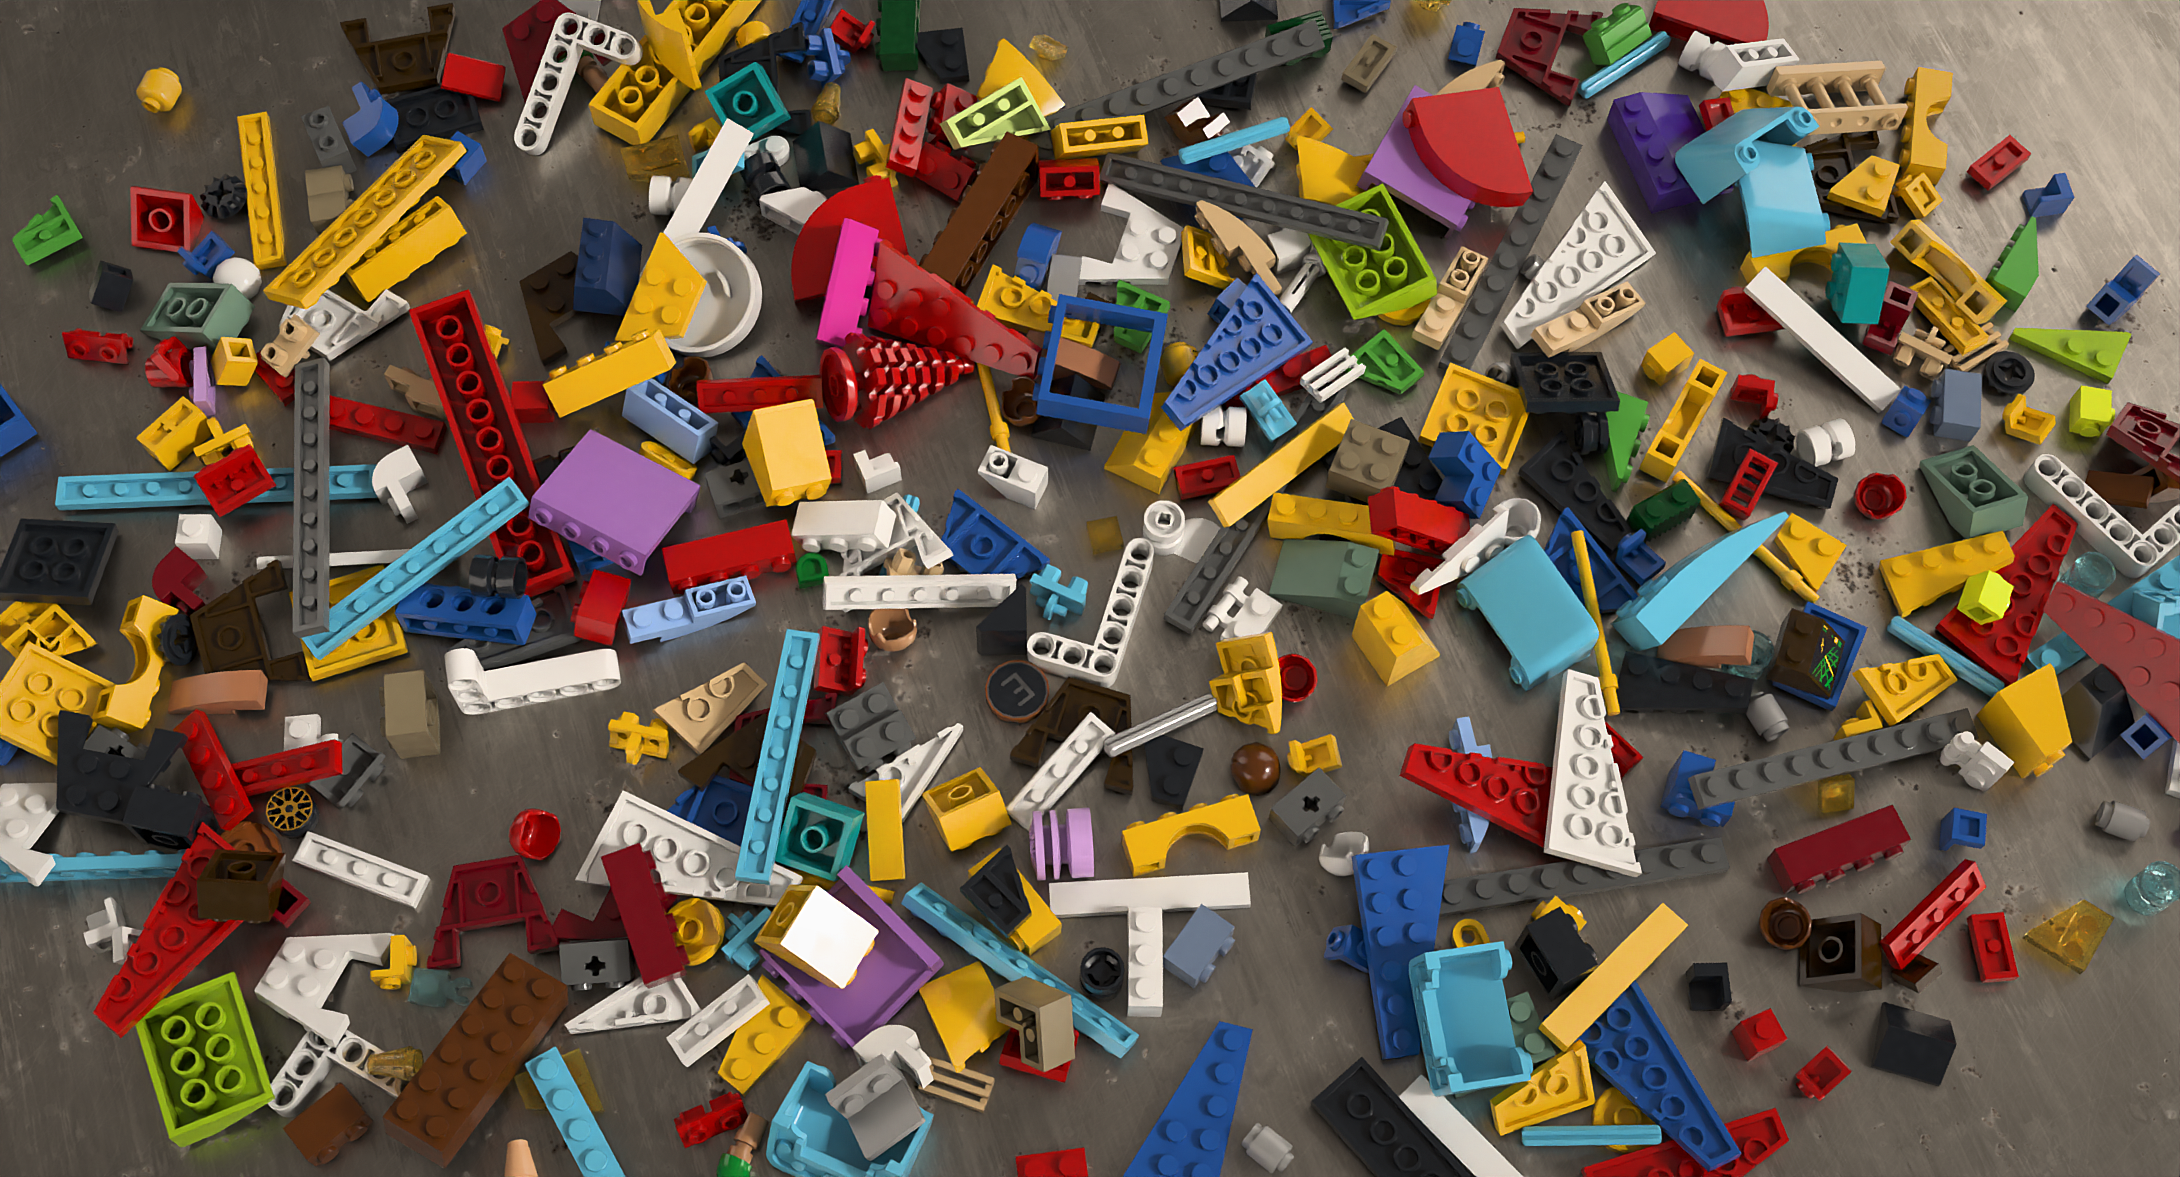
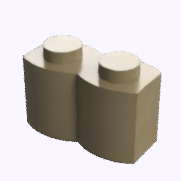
M342 165L305 171L309 216L316 232H322L328 228L354 202L349 196V192L354 191L353 180L350 173H345Z

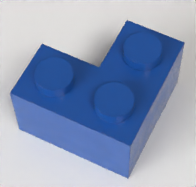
M1469 431L1439 432L1428 458L1445 477L1434 500L1440 505L1455 507L1457 511L1469 514V519H1480L1500 473L1501 466Z
M1683 750L1668 773L1660 807L1667 809L1674 816H1689L1699 819L1706 826L1724 827L1732 817L1735 801L1698 810L1688 778L1696 774L1713 771L1716 760Z

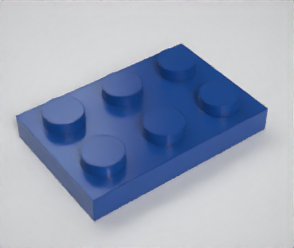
M1808 601L1802 612L1823 618L1845 641L1830 698L1827 700L1773 681L1772 685L1833 711L1838 703L1868 627Z

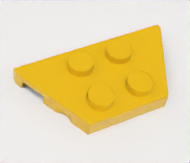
M662 232L659 233L615 337L616 342L621 341L622 344L633 341L631 336L644 329H649L650 333L660 329L663 337L668 339L684 338L707 281L691 265L684 254L678 250L671 239Z

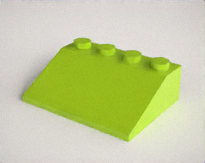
M1383 183L1335 205L1388 219L1389 224L1380 251L1308 234L1353 320L1411 308L1437 295L1436 277Z
M234 971L162 999L135 1025L169 1138L182 1148L215 1135L275 1099Z

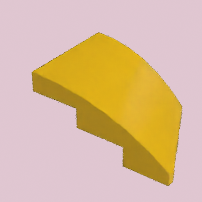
M637 0L644 33L656 56L682 83L695 91L702 89L694 66L696 63L688 33L679 9L655 15L650 0Z
M1003 38L997 42L996 46L998 48L993 61L988 65L985 72V80L981 83L976 95L978 100L1022 77L1044 117L1059 111L1065 104L1040 72L1006 39ZM1031 135L1022 136L1021 138L1026 140Z
M1299 135L1293 138V146H1297L1299 156L1296 173L1299 179L1298 189L1300 198L1335 206L1365 192L1356 184L1367 167L1366 163L1328 144ZM1371 183L1367 190L1374 188L1375 184Z
M15 601L0 614V643L16 659L28 641L60 657L93 647L97 644L56 603Z
M1272 632L1223 639L1215 643L1224 674L1209 681L1212 695L1217 700V712L1229 717H1236L1239 721L1248 725L1256 724L1264 727L1269 734L1278 733L1282 716V687L1279 661Z
M980 960L925 983L918 990L956 1073L961 1072L965 1068V1061L976 1051L983 1053L993 1040L1000 1038L1011 1028L998 1022L996 1019L994 988Z

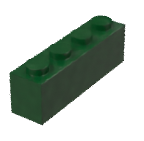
M877 0L881 18L876 20L877 35L880 36V42L875 43L876 60H881L883 71L918 70L919 52L915 47V43H918L917 32L920 31L921 0Z

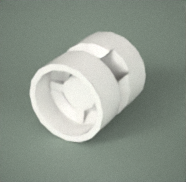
M1694 31L1682 52L1678 65L1691 72L1698 69L1700 76L1713 81L1707 69L1726 45L1719 41L1712 44L1710 43V37Z
M653 175L649 187L650 213L654 215H669L671 211L675 213L694 178L678 177L674 182L669 176Z
M1219 406L1201 418L1200 445L1218 446L1220 442H1224L1228 447H1244L1246 407H1228L1226 411H1223Z
M1841 418L1826 422L1821 427L1815 425L1802 429L1796 435V445L1801 460L1803 459L1816 467L1827 464L1830 460L1838 461L1851 457L1855 452V439L1852 429Z
M1161 500L1147 508L1144 514L1143 538L1151 542L1154 554L1167 556L1180 548L1183 541L1185 515L1182 509L1176 503Z

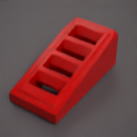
M1750 448L1718 505L1726 512L1742 520L1748 519L1778 463ZM1752 462L1766 470L1765 473L1762 474L1748 466L1749 463ZM1745 473L1760 482L1756 485L1743 478V474ZM1740 485L1753 492V494L1749 496L1736 489V487ZM1733 496L1734 498L1746 503L1747 505L1744 507L1741 504L1731 500V497Z

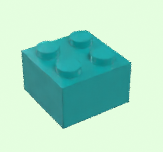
M757 62L748 65L704 91L723 125L728 118L754 133L750 142L791 119L764 68Z
M1839 242L1837 253H1833L1831 258L1833 274L1831 281H1828L1826 284V298L1829 299L1832 309L1838 315L1841 323L1878 324L1890 267L1875 244Z
M805 792L791 797L780 834L775 861L836 882L840 879L837 874L846 865L848 867L850 865L865 813Z

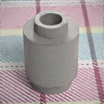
M1758 692L1751 696L1748 710L1745 714L1760 737L1764 736L1766 741L1770 742L1782 736L1790 729L1787 725L1788 718L1771 693L1764 695L1763 692Z
M2113 800L2111 803L2107 801L2101 803L2096 814L2095 825L2102 827V831L2135 842L2139 837H2145L2150 820L2146 818L2145 811Z
M1257 1123L1241 1143L1247 1149L1246 1154L1271 1174L1276 1169L1282 1173L1294 1158V1155L1290 1153L1293 1146L1267 1125L1263 1127Z

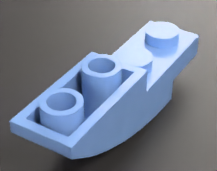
M745 575L686 589L684 596L622 610L621 618L630 644L659 637L660 642L728 620L754 607L756 601Z
M1469 716L1456 718L1452 730L1449 731L1451 748L1453 750L1457 749L1458 753H1480L1483 757L1492 758L1490 744L1476 745ZM1452 802L1455 813H1460L1462 824L1459 825L1462 843H1467L1469 852L1475 853L1488 828L1489 820Z

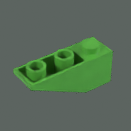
M2033 216L2026 226L2019 224L2010 238L2015 242L2012 247L2006 245L1998 258L2002 265L2000 268L1994 266L1985 279L2007 300L2003 306L2014 312L2022 304L2039 276L2036 218Z
M1618 391L1617 394L1620 399L1619 411L1606 412L1609 426V443L1604 458L1613 492H1617L1621 482L1627 484L1633 466L1628 465L1630 456L1635 458L1641 445V440L1636 439L1638 432L1645 431L1650 415L1645 414L1648 405L1647 401Z

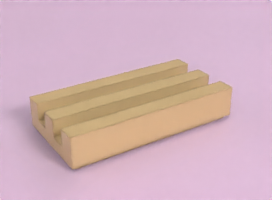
M1989 322L1981 327L1989 336L1987 343L1963 356L1958 353L1952 357L1949 365L1953 370L1968 372L1990 359L1994 354L2004 351L2009 346V343L2006 340L2002 341L2000 339V332H1994L1992 330L1994 325ZM1990 343L1995 345L1961 366L1958 363ZM1951 344L1942 351L1951 355L1958 350Z
M930 1056L929 1059L932 1064L929 1068L934 1081L980 1096V1102L931 1085H927L924 1089L919 1085L918 1091L984 1113L995 1078L966 1068L956 1073L952 1063ZM934 1068L983 1084L985 1088L982 1089L933 1072Z

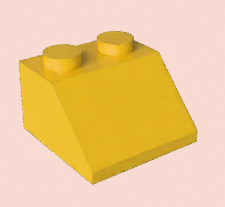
M981 767L922 793V798L951 852L956 849H965L972 845L974 841L985 836L996 835L1004 827L1011 825L1000 791Z

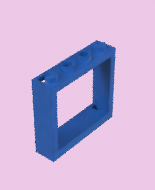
M1059 294L1057 306L1051 305L1048 323L1053 324L1052 331H1045L1043 349L1048 350L1047 356L1040 357L1037 375L1042 376L1041 384L1035 383L1032 400L1038 401L1036 414L1147 434L1168 314ZM1064 317L1152 333L1139 408L1050 393Z

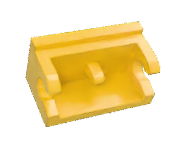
M182 396L139 434L136 439L154 460L157 459L170 472L193 452V448L201 445L210 437L212 432L206 422L208 418L202 410Z

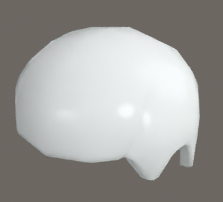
M233 257L225 259L217 266L213 276L214 283L233 284L248 300L258 294L262 284L259 269L253 263L243 258Z
M1512 498L1500 503L1509 509L1505 545L1510 546L1526 535H1531L1534 538L1537 537L1540 530L1541 514L1536 504L1523 498Z
M1353 831L1336 834L1331 847L1328 848L1326 844H1322L1319 855L1320 865L1335 876L1353 875L1351 856L1370 853L1368 836L1362 832Z

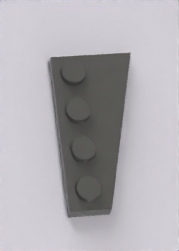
M561 584L554 588L555 593L542 600L538 597L531 601L537 615L525 645L464 639L448 648L447 652L462 648L473 650L484 671H488L582 641V639L574 636L575 623L570 622L573 610L565 586Z

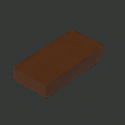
M2094 470L2088 471L2085 481L2092 490L2110 505L2144 509L2148 508L2155 484L2154 477Z

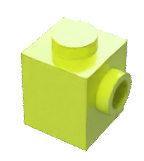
M2081 385L2070 399L2069 432L2080 433L2085 437H2100L2115 419V409L2111 408L2112 390Z
M1990 570L1970 576L1965 584L1957 609L1980 625L2002 619L2010 605V596L2014 586L2002 579L1998 573Z

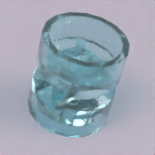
M2086 552L2075 560L2059 581L2098 599L2115 580L2116 570L2114 564L2105 555L2098 552Z
M1752 630L1754 642L1751 665L1722 664V670L1724 673L1755 679V683L1772 661L1774 646L1765 634Z
M2166 861L2150 863L2126 883L2124 893L2128 905L2135 912L2146 916L2161 913L2180 899V870L2175 865Z

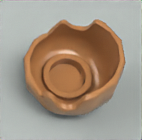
M907 608L874 609L870 612L868 617V633L871 641L878 648L894 652L904 650L915 641L917 624L915 619H911Z

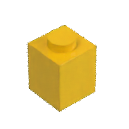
M1673 332L1647 350L1641 366L1645 374L1650 379L1655 380L1661 387L1687 369L1695 353Z
M221 337L210 360L216 385L247 386L258 364L252 339Z

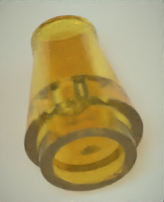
M833 82L826 83L823 91L813 104L811 112L816 123L821 121L833 125L839 119L841 87Z
M406 1046L379 1054H370L367 1062L368 1072L370 1075H381L411 1081L424 1064L423 1053L420 1049Z

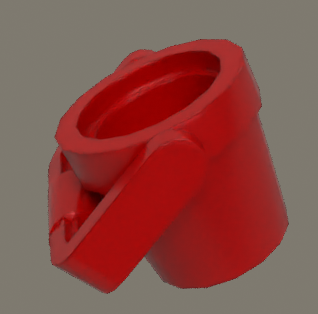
M172 336L170 339L161 340L154 347V353L145 362L147 380L154 388H188L194 386V379L191 377L189 362L194 360V355L177 337Z

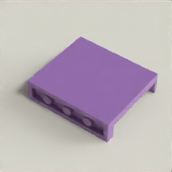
M1414 85L1356 186L1367 191L1371 183L1377 186L1383 183L1390 194L1447 226L1449 229L1444 237L1448 239L1454 230L1461 231L1468 219V216L1464 214L1467 208L1472 210L1476 202L1466 199L1444 186L1431 174L1418 156L1408 128H1405L1403 124V112L1412 98L1433 95Z
M590 429L532 496L528 518L564 536L566 539L584 546L595 554L615 562L624 569L641 576L647 558L684 512L690 514L695 508L701 485Z
M847 865L837 874L840 880L827 893L878 930L874 938L875 944L872 950L861 959L856 968L857 974L849 985L845 986L844 989L828 987L773 953L766 952L763 948L759 951L766 959L761 965L775 979L781 974L789 982L784 988L798 1002L804 998L812 1006L807 1012L821 1026L827 1021L835 1029L831 1036L845 1050L849 1046L854 1047L870 1032L883 1027L944 965L941 958Z

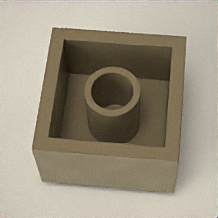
M1351 419L1329 469L1325 487L1368 503L1369 496L1380 493L1382 488L1394 486L1404 462L1410 440Z
M418 670L385 674L384 687L379 688L380 703L382 707L385 706V717L380 718V730L382 737L388 739L390 749L394 748L400 759L440 754L438 694L425 671Z

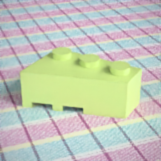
M1022 77L1010 82L940 123L954 150L992 143L997 140L1001 141L1006 132L1022 137L1051 130Z

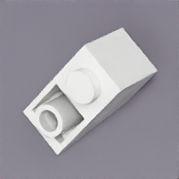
M990 445L978 469V474L1007 499L1032 509H1036L1048 485V467L993 445Z

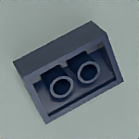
M583 217L574 286L573 310L625 316L639 283L643 245L614 221Z

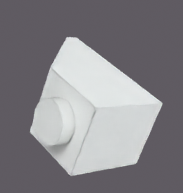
M805 187L762 195L759 203L762 216L799 235L810 215L827 198L818 191L813 192Z

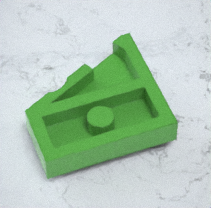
M58 195L50 200L53 206L43 216L37 213L29 221L27 227L21 229L12 238L15 247L27 266L83 238Z
M1120 279L1117 282V305L1168 313L1170 301ZM1114 326V342L1140 354L1152 336L1150 332Z
M1385 329L1351 355L1357 358L1358 365L1362 363L1366 366L1364 374L1359 376V379L1398 394H1402L1424 376V371ZM1348 368L1343 373H1348L1351 369Z

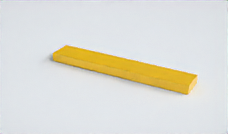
M267 111L238 116L244 183L247 188L246 200L253 262L259 270L286 266L287 260L270 118Z
M1344 402L1336 405L1208 501L1224 528L1230 527L1341 443L1350 420L1354 419Z
M1662 903L1541 1023L1538 1029L1565 1052L1687 928L1688 924Z

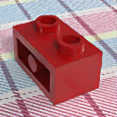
M1098 159L1039 160L1040 197H1046L1048 200L1063 199L1064 196L1087 199L1092 198L1093 195H1100Z
M594 569L590 581H583L579 594V599H582L581 604L575 603L570 622L575 623L574 636L612 646L621 621V611L625 609L628 601L631 579Z

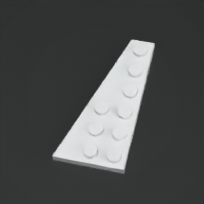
M1606 181L1600 184L1501 322L1500 326L1516 349L1533 339L1531 333L1536 327L1574 311L1582 305L1584 300L1596 296L1656 254Z
M1568 669L1562 678L1544 853L1628 876L1638 877L1642 874L1640 863L1636 862L1633 846L1636 844L1633 833H1630L1626 819L1628 809L1618 764L1613 761L1611 752L1613 741L1611 735L1607 734L1604 720L1606 710L1598 677Z
M622 791L575 878V881L580 883L610 886L601 857L640 843L645 851L651 850L657 865V869L652 870L655 882L662 881L667 894L775 907L789 884L800 885L803 880L802 876L774 863L770 885L737 881L735 873L741 849L740 846L625 791Z

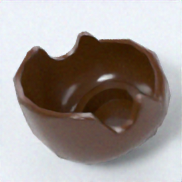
M699 356L685 357L680 368L671 369L667 388L690 404L698 403L697 380H713L708 362Z
M1027 376L1013 378L1012 387L1008 391L1002 392L1001 412L1004 418L1009 423L1020 427L1034 423L1041 417V415L1036 414L1038 401L1032 400L1034 385L1037 382Z
M1254 742L1241 746L1233 753L1230 765L1231 774L1237 781L1241 791L1258 796L1271 792L1278 785L1281 767L1279 758L1271 747Z
M1780 897L1769 901L1761 910L1759 927L1765 940L1772 946L1783 950H1791L1802 946L1810 937L1812 920L1808 910L1802 904L1788 897Z

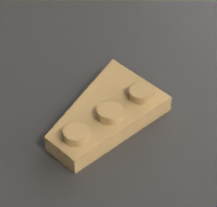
M743 662L708 682L653 709L652 712L698 755H701L768 684Z

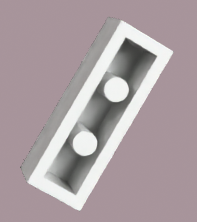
M1784 38L1726 45L1707 71L1713 78L1715 85L1722 92L1768 86L1776 66H1794L1800 59Z
M883 500L799 502L791 536L804 550L809 552L830 549L837 552H846L847 549H861L872 552L875 549H888L896 514Z
M1129 907L1127 917V1017H1161L1163 1008L1162 907Z

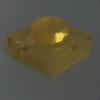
M1045 34L1033 36L1029 46L1038 51L1037 56L1047 61L1064 58L1069 48Z
M1117 516L1086 522L1093 555L1124 549Z
M1850 774L1818 780V809L1822 813L1854 809L1855 779Z

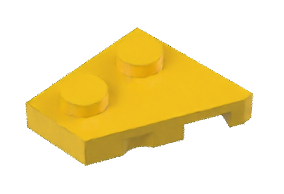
M1871 155L1833 186L1826 199L1882 217L1900 165Z
M1186 225L1181 232L1184 276L1225 290L1236 279H1231L1226 270V267L1229 265L1228 260L1223 253L1220 255L1211 242V239L1214 237L1211 233Z
M1791 513L1774 539L1781 552L1788 556L1789 563L1793 569L1801 572L1809 587L1815 593L1847 546L1794 513Z

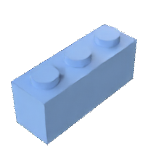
M652 378L626 389L622 412L624 418L692 464L712 451L709 439L716 436L717 421Z

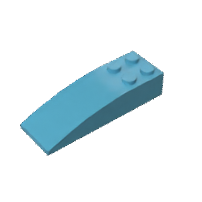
M1784 511L1729 532L1698 548L1675 563L1656 580L1650 579L1637 590L1640 595L1633 602L1631 600L1627 601L1616 611L1618 617L1611 625L1636 652L1662 645L1789 515Z

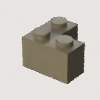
M1027 976L994 989L997 1021L1019 1030L1022 1063L1046 1072L1075 1059L1071 994Z

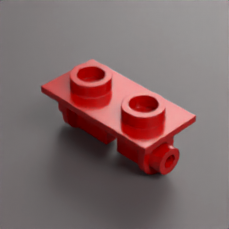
M76 328L70 332H62L68 358L129 364L126 350L132 349L133 338L128 337L126 333H106L105 336H101L100 332L82 330L81 328Z
M730 1091L727 1094L710 1100L709 1104L712 1111L705 1113L702 1104L679 1113V1117L675 1118L674 1122L685 1148L694 1144H700L708 1138L727 1130H733L745 1123L748 1114L739 1092L732 1094Z

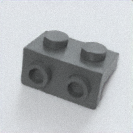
M351 733L342 744L343 774L311 781L308 786L339 810L346 804L352 807L364 793L360 789L367 779L373 782L386 767L381 763L386 755L382 752L378 753L354 733Z

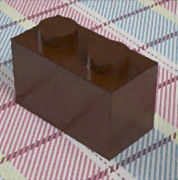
M340 1082L284 1126L283 1130L306 1160L316 1167L320 1163L326 1164L336 1157L339 1153L338 1149L349 1140L354 1141L361 1137L367 1131V1125L373 1120L351 1091Z

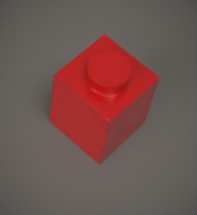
M512 381L511 401L519 423H553L554 411L556 410L542 385L545 381Z
M1771 1008L1741 1021L1731 1031L1747 1062L1777 1049L1788 1039Z

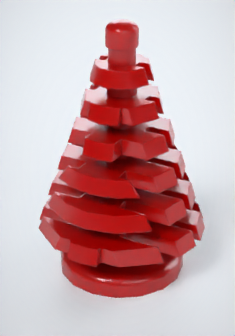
M850 332L845 337L846 344L842 347V350L838 347L824 350L820 360L819 375H822L824 403L832 419L837 422H843L851 419L856 411L862 409L863 412L854 421L864 429L868 428L870 430L882 421L892 418L896 413L910 408L913 402L916 404L926 399L929 393L934 395L941 391L943 386L947 387L957 382L959 374L973 373L975 364L974 361L962 357L956 359L952 352L942 350L938 353L936 348H916V345L909 343L903 344L900 348L902 343L900 341L891 339L886 341L881 337H867L864 334Z

